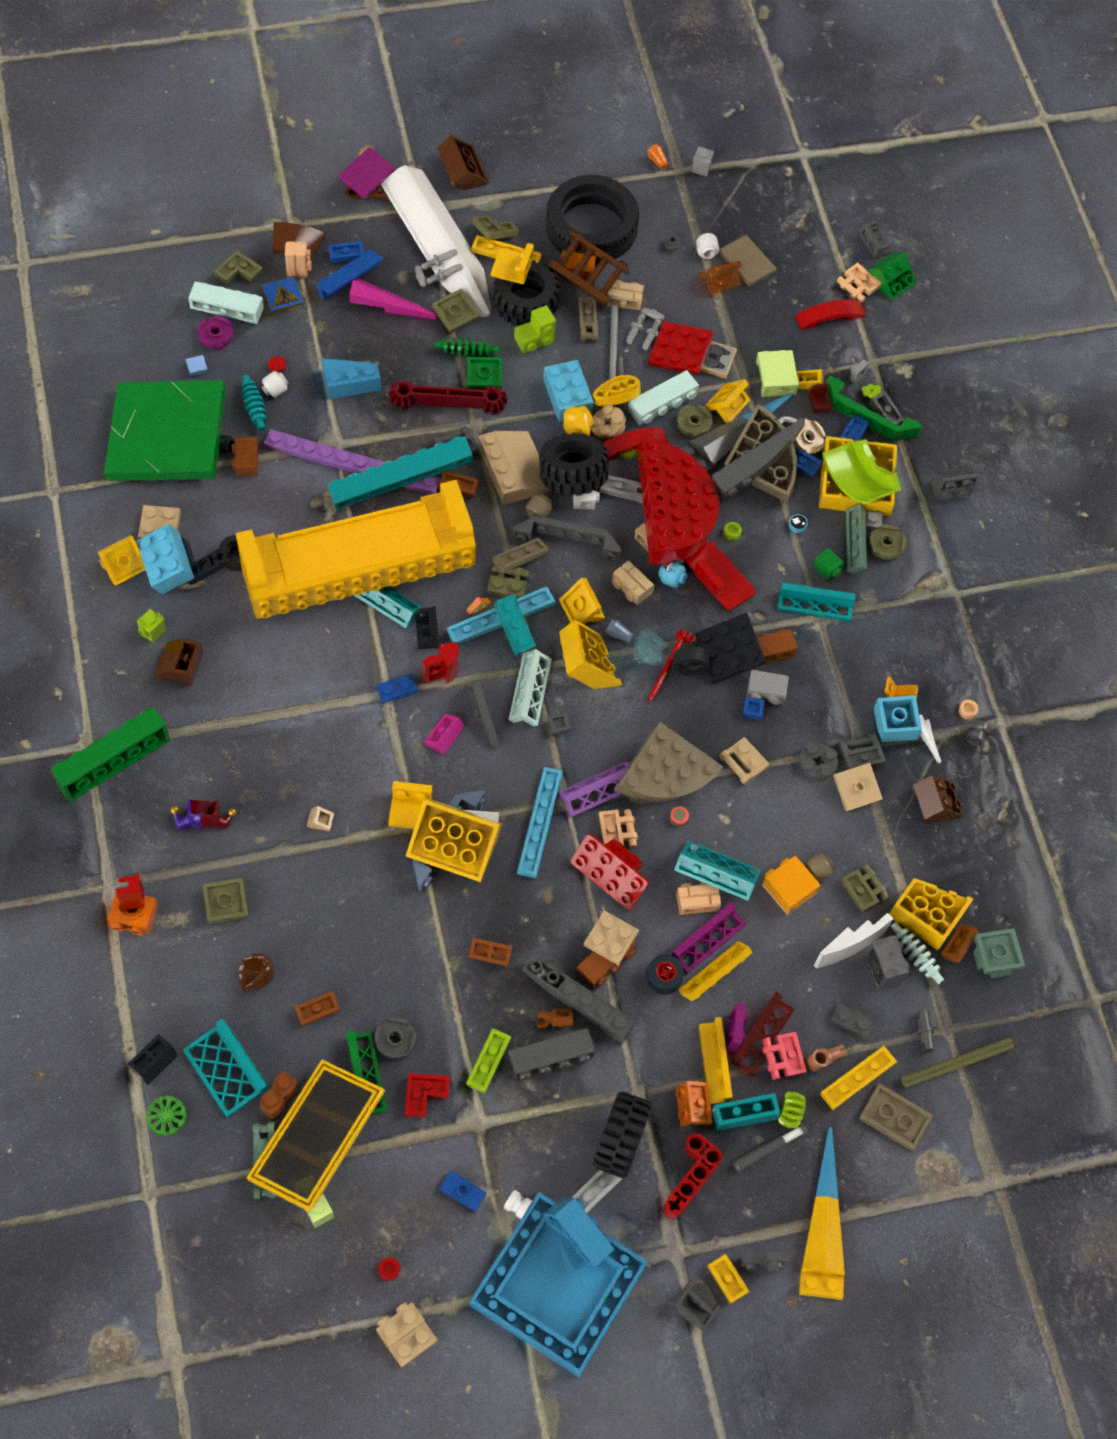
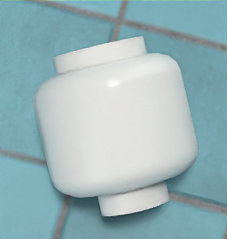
M705 233L697 238L696 247L700 257L711 259L718 254L719 244L714 234Z
M273 371L262 379L264 386L261 388L267 396L271 394L272 397L276 398L288 389L287 384L289 383L281 372Z

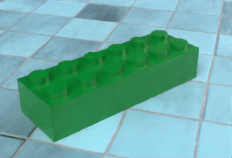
M154 707L142 711L139 716L132 720H127L118 729L109 731L100 740L91 742L88 747L73 753L67 760L58 762L51 769L57 786L69 803L170 742L166 723Z

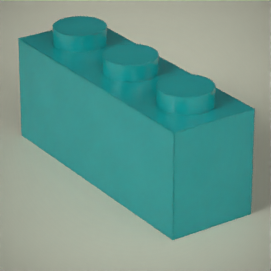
M515 594L497 600L494 607L514 656L516 657L533 650L536 645Z
M775 1093L714 1105L711 1111L716 1132L777 1120L780 1115Z

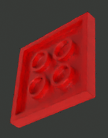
M664 321L648 359V365L678 372L687 370L690 374L698 376L713 339L714 331Z

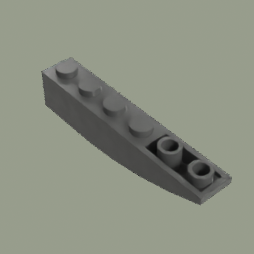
M533 954L523 967V972L556 999L623 1045L633 1031L635 1020L536 954Z

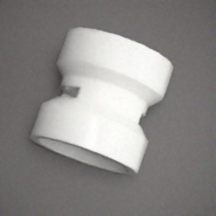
M514 1190L505 1203L504 1209L509 1212H515L516 1217L522 1219L533 1201L529 1198H523L520 1192Z

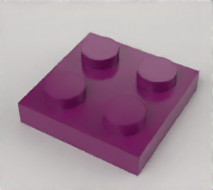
M737 1003L728 1015L725 1046L726 1053L729 1055H733L740 1048L741 1043L745 1041L746 1032L743 1031V1024L747 1022L748 1012L745 1011L746 1004Z

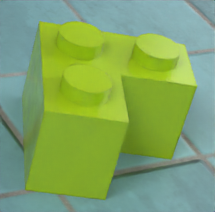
M546 305L531 311V321L515 327L514 339L523 354L533 352L540 347L549 346L555 342L556 320L548 306Z

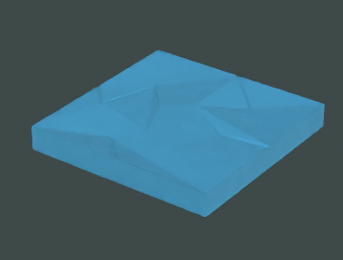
M538 1192L470 1299L469 1306L580 1378L646 1268L648 1261L610 1237L614 1250L596 1267L589 1266L572 1247V1243L567 1236L558 1231L557 1228L559 1226L553 1218L550 1217L548 1219L544 1215L556 1202Z

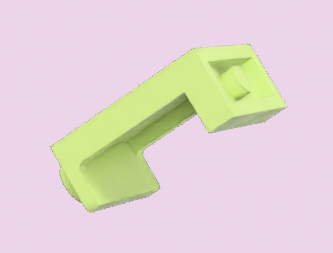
M793 351L758 352L756 365H759L762 382L761 396H785L789 393L796 395L799 384Z

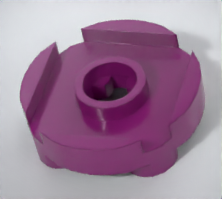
M214 316V318L209 320L206 318L198 326L199 341L208 348L223 350L232 341L234 336L230 321L221 316ZM217 330H219V333H218V334H213V333H212V331H213V332H216Z

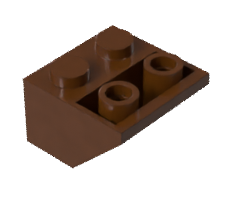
M184 638L167 642L154 676L192 686L203 656L201 642Z
M931 775L913 785L925 820L940 822L964 816L962 804L956 795V786L952 781Z

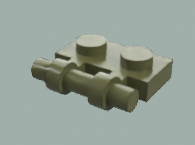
M493 564L492 571L499 574L498 576H490L487 594L500 597L515 594L516 599L525 596L527 581H522L521 577L528 578L529 571L517 567L503 573ZM505 574L514 575L515 578H514V579L506 578V577H504V575H505Z
M869 865L862 868L865 873L864 875L857 869L840 880L861 913L879 904L880 901L876 896H880L883 901L890 898L886 892L887 888L884 884L880 883L877 873ZM867 881H870L875 889L872 890Z

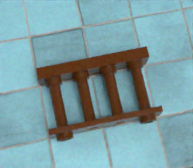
M571 231L572 243L562 258L557 260V262L551 260L548 267L553 270L552 272L607 307L610 302L608 292L622 272L628 276V265L622 260L617 261L585 240V236L581 233ZM580 244L588 250L575 269L569 271L565 268V264ZM594 253L601 258V261L591 276L584 281L580 278L579 274ZM609 263L616 269L604 287L598 290L594 287L593 283L606 264Z

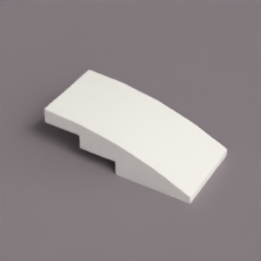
M887 913L875 925L867 920L855 932L847 927L820 952L814 967L817 969L837 963L866 948L872 941L877 940L887 931L893 917Z

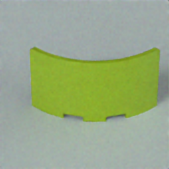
M867 439L854 440L825 451L822 454L826 467L835 483L848 497L857 502L870 503L901 490L897 473L890 472L884 467H878L875 464L876 459L868 446Z

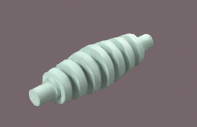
M897 922L893 923L890 927L896 933L897 941L902 940L900 942L902 948L907 946L903 950L904 954L907 955L912 952L907 959L911 962L917 958L913 965L918 967L922 964L919 971L923 973L927 970L925 976L933 978L937 984L943 982L944 978L939 973V965L933 966L936 962L935 959L928 960L932 955L930 951L923 954L927 947L922 945L918 948L921 941L919 939L912 941L916 937L913 933L907 935L909 933L907 928L903 929Z

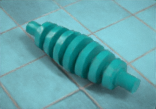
M244 375L242 377L243 383L241 384L244 406L252 423L258 426L259 431H264L266 429L264 423L267 419L263 398L255 382L250 380L249 375Z

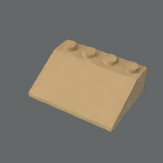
M493 431L478 436L479 452L503 506L533 497V495H540L551 491L543 484L540 478L539 454L528 431Z

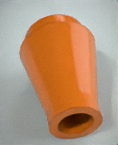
M655 144L647 150L648 157L661 170L669 166L661 146Z

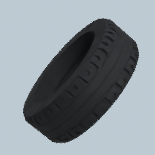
M581 175L565 181L554 190L547 204L546 232L550 242L560 253H562V250L566 251L573 241L570 237V232H579L567 224L564 220V215L570 209L583 204L604 206L612 210L621 220V224L616 229L605 234L589 235L581 233L585 236V240L614 259L625 254L633 245L638 230L639 207L635 197L624 185L606 176ZM579 244L574 252L585 254L588 249ZM593 253L592 256H596L595 264H599L601 258Z

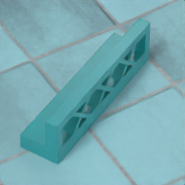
M782 583L777 611L851 622L856 594ZM783 599L791 600L793 605L790 607L783 606ZM808 602L812 607L810 609H803L800 604ZM827 605L830 610L822 612L818 607ZM847 608L848 614L841 615L837 609Z
M389 586L378 591H368L358 596L354 595L405 628H408L414 616L419 614L417 609L423 608Z

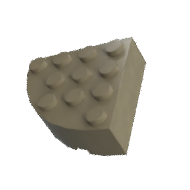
M757 404L728 456L724 467L785 429L784 425L769 410ZM792 443L782 456L756 477L750 485L788 503L796 479L794 444Z
M659 722L652 729L614 789L634 799L652 803L672 802L686 798L700 790L715 778L723 766Z

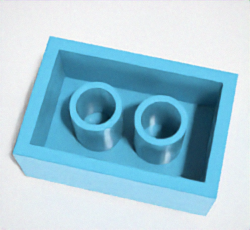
M578 360L544 367L543 381L558 422L564 421V412L570 407L585 406L592 415L594 402Z
M170 524L137 540L150 585L163 595L194 579L180 533Z

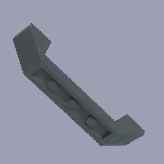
M536 515L513 527L512 540L520 543L531 541L532 533L536 531L540 534L555 535L558 538L565 537L578 542L584 541L593 545H603L602 558L608 561L620 562L622 549L610 533L604 529Z

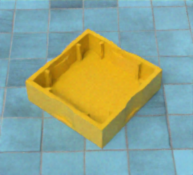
M826 436L823 452L854 440ZM867 442L876 459L875 464L878 467L882 466L886 470L894 472L897 461V445ZM822 455L819 508L846 511L848 508L862 504L867 511L882 512V516L890 517L894 507L895 493L870 503H860L851 499L833 480Z

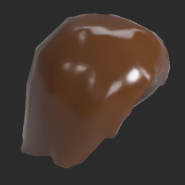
M254 953L242 958L243 962L239 967V979L243 991L260 989L267 986L273 980L274 966L269 957L262 953Z

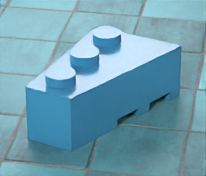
M321 358L322 373L329 399L381 390V378L377 363Z
M562 1197L544 1215L548 1219L552 1217L559 1226L557 1228L558 1231L567 1236L572 1243V1247L589 1266L596 1267L614 1250L611 1245L612 1240L605 1232L601 1233L597 1228L599 1226L598 1222L593 1216L587 1215L584 1211L586 1207L578 1198Z

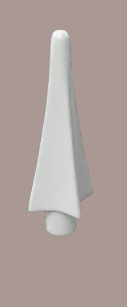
M919 715L922 727L920 736L930 749L936 762L941 763L932 734L930 720H924L923 716Z

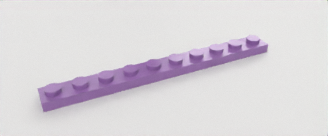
M270 429L264 442L265 448L352 473H361L369 467H378L384 463L380 460ZM432 476L404 486V488L428 495L438 492L441 478Z

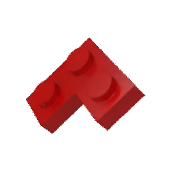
M408 1073L405 1116L426 1118L427 1097L448 1099L450 1076Z

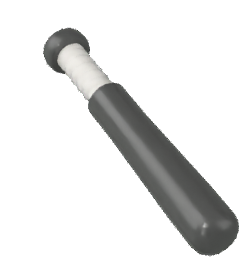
M801 1123L793 1131L783 1136L780 1135L733 1161L734 1169L740 1172L785 1146L792 1139L800 1135L805 1136L808 1134L806 1126Z

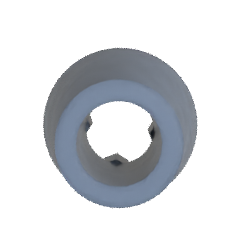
M613 619L605 631L609 634L608 636L627 643L630 642L634 635L618 620L615 621Z

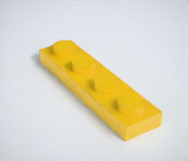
M477 235L471 252L496 259L500 248L521 252L524 248L496 240H488ZM534 251L533 260L539 263L542 253Z
M737 941L678 989L680 994L692 1002L699 998L702 993L714 986L718 980L729 974L734 967L745 961L752 954L750 947Z
M882 1046L824 1089L820 1095L829 1107L834 1110L895 1065L897 1061L887 1048Z

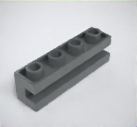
M588 1028L509 1050L508 1059L512 1065L515 1080H527L537 1073L544 1075L558 1067L560 1069L568 1068L575 1062H589L594 1057L595 1049Z

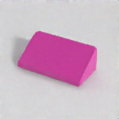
M445 714L424 743L435 751L445 754L463 730L464 724L459 717Z

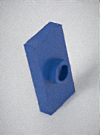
M854 414L839 438L860 440L869 427L870 422Z
M453 1171L449 1172L439 1188L440 1191L474 1212L477 1211L487 1195V1192Z

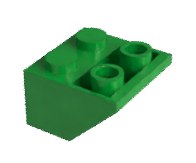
M892 252L868 269L870 274L882 283L879 289L891 300L917 283L905 252Z

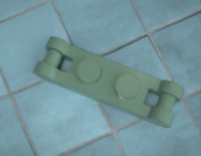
M268 1122V1124L263 1125L253 1123L254 1165L275 1134V1122ZM260 1133H268V1138L260 1139ZM275 1154L261 1175L276 1183ZM254 1184V1199H261L263 1196L276 1198L275 1194Z

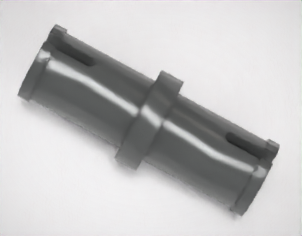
M920 1010L916 1012L919 1026L917 1032L921 1038L922 1052L931 1053L936 1050L933 1040L934 1028L931 1027L929 1011Z

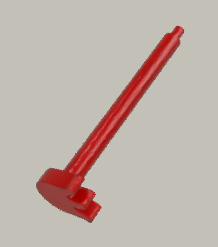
M684 628L678 630L675 635L677 642L649 694V701L656 697L673 664L674 652L681 648L683 643H693L696 638L690 636V632L686 633Z

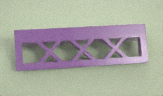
M625 761L558 791L560 799L565 801L569 815L571 817L621 795L622 793L617 790L610 794L605 792L608 784L618 783L616 781L620 780L630 763ZM594 790L600 792L596 800H588L590 792ZM576 798L581 799L580 807L573 810L570 801Z

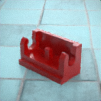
M139 873L135 874V876L119 878V883L127 882L129 884L127 888L116 889V895L122 910L145 908L144 886Z

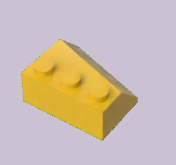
M574 620L559 631L568 676L575 678L592 689L622 685L621 680L614 675L615 666L607 658L609 653L599 633L577 620Z
M914 878L889 915L898 924L907 928L911 933L936 950H939L974 898L968 896L965 898L956 895L957 893L949 890L947 892L938 889L936 885Z

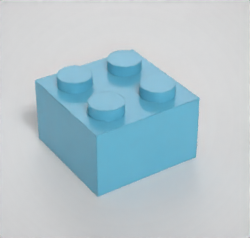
M902 696L877 699L874 713L880 742L917 740L922 727L916 697Z

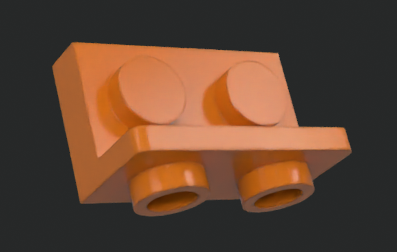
M686 1081L676 1087V1098L678 1101L680 1126L712 1124L708 1082Z

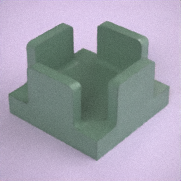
M1014 928L981 933L974 936L976 948L973 954L978 970L983 969L985 975L990 974L991 978L1008 976L1013 970L1025 967Z

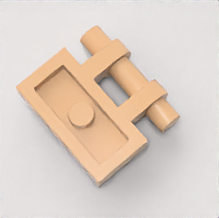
M856 263L845 272L846 279L841 276L837 279L840 287L843 290H847L855 300L858 299L860 302H863L866 298L862 293L870 296L881 288L882 284L859 263ZM854 283L858 288L855 289L851 284Z
M630 809L624 810V816L619 817L618 810L599 812V822L604 844L615 839L621 842L623 846L624 841H628L630 848L637 847L636 840H638V836L634 830L635 818L632 816ZM621 825H626V833H622Z

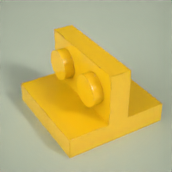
M746 379L724 384L704 407L709 411L716 410L725 423L731 422L750 401V398L744 392V389L749 385Z
M132 535L98 552L101 567L107 571L115 586L146 570L140 550Z
M587 578L579 579L559 599L570 623L577 620L585 625L587 622H601L605 618Z

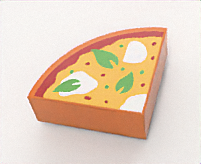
M477 597L466 611L469 615L477 614L487 608L491 602L488 598Z

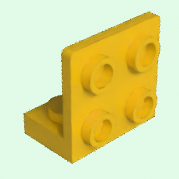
M527 243L526 248L522 249L521 252L500 248L491 271V276L524 284L533 260L534 244Z
M393 781L389 826L414 829L423 800L427 798L432 799V785Z

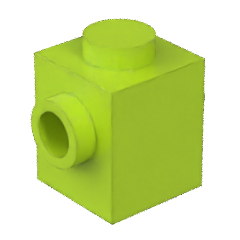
M149 609L136 621L138 632L141 636L154 643L166 631L164 617L159 612L155 613Z

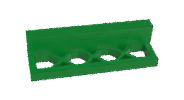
M354 1030L346 1032L354 1075L364 1080H367L370 1076L377 1080V1086L382 1087L371 1031L355 1034ZM368 1038L369 1046L363 1051L358 1048L356 1040ZM365 1056L373 1061L369 1071L361 1066ZM357 1088L362 1111L372 1094L367 1097V1092ZM384 1094L380 1099L382 1107L374 1109L370 1116L387 1112Z

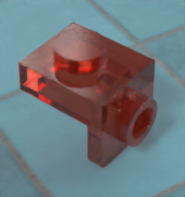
M827 383L816 384L810 388L808 398L815 414L832 410L833 406L827 393Z

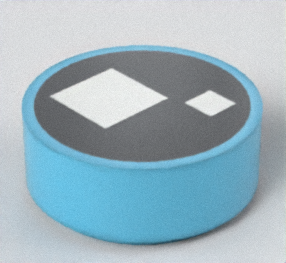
M793 515L789 521V528L795 533H802L806 530L808 521L803 515Z

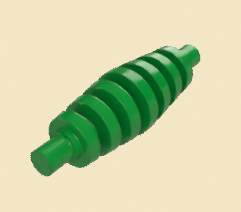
M466 337L465 343H462V338H459L458 343H455V338H452L451 342H448V338H445L443 342L435 341L434 348L442 349L444 353H448V349H450L453 355L455 350H458V356H461L463 350L465 351V357H468L469 351H472V357H475L476 352H479V357H481L483 352H486V356H489L490 353H499L500 346H492L488 341L486 345H483V340H480L478 345L474 338L472 344H469L468 337Z

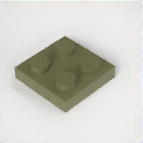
M462 288L432 303V308L450 334L480 318V314Z
M243 878L202 884L208 924L249 918Z

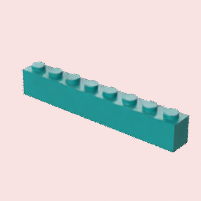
M458 436L447 443L441 442L432 448L420 449L415 454L403 455L393 462L386 461L381 466L369 467L364 472L352 473L344 479H335L330 484H327L335 508L339 510L472 463L473 455L466 437Z

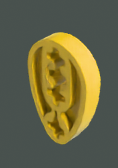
M631 375L616 376L601 384L593 392V402L598 406H609L631 401L641 393L640 380Z

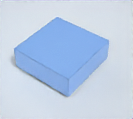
M203 355L186 359L190 377L208 373Z

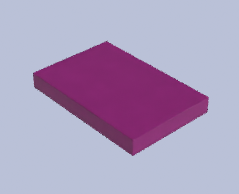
M368 147L339 174L338 178L366 199L394 172L395 167L372 148Z

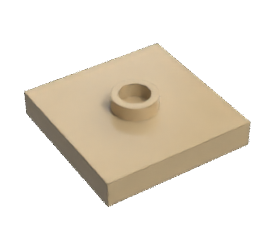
M870 763L833 775L845 811L883 799Z

